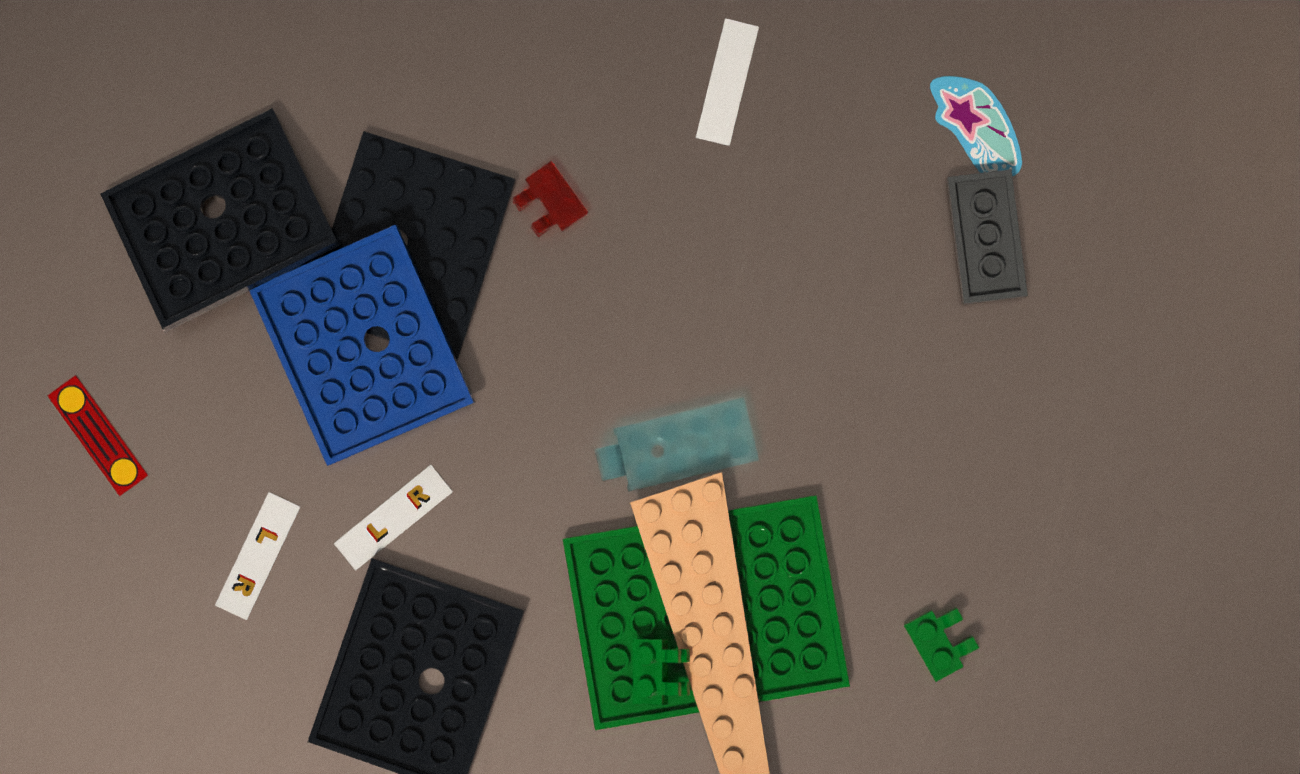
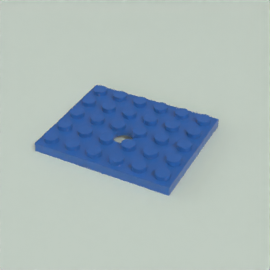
M398 225L375 233L250 290V294L327 466L475 402ZM379 326L388 332L390 341L387 348L383 351L376 352L369 349L366 345L365 335L371 327Z

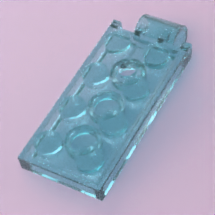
M744 397L615 428L613 430L614 435H617L618 444L594 450L601 480L606 481L626 476L628 492L759 460ZM656 445L664 449V454L660 458H655L651 454L652 448Z

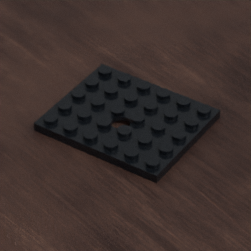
M273 108L100 193L165 333L340 246ZM217 196L220 199H224L226 207L219 217L208 218L203 215L202 210L208 198Z
M363 131L332 226V231L340 246L324 253L323 256L391 226L398 225L399 230L403 231L407 236L409 253L458 362L516 179ZM374 326L367 331V334L390 341L388 332L382 327Z
M371 558L308 743L398 774H468L524 610ZM433 668L442 673L444 686L438 693L428 694L421 689L419 678L426 669Z

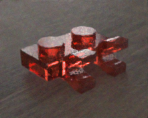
M552 161L527 177L525 182L530 188L513 197L512 201L518 211L521 212L538 199L548 212L547 215L531 224V229L538 238L556 225L561 232H564L588 215V211Z

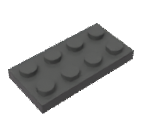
M1011 169L947 177L963 305L1027 297Z

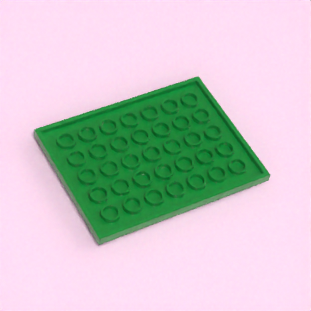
M817 495L728 510L758 702L850 687ZM638 526L563 539L595 730L699 713L691 685L690 695L668 696L667 705L633 704V639H668V649H678ZM683 662L668 663V682H689Z

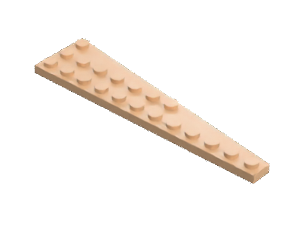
M721 472L630 502L678 649H690V662H683L719 773L770 774Z

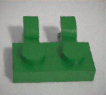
M956 607L937 618L934 612L930 610L904 625L935 682L963 668L964 666L959 658L979 648L972 635L953 646L951 645L944 629L964 620Z
M633 639V704L667 705L668 696L690 695V682H668V663L690 662V649H668V639Z

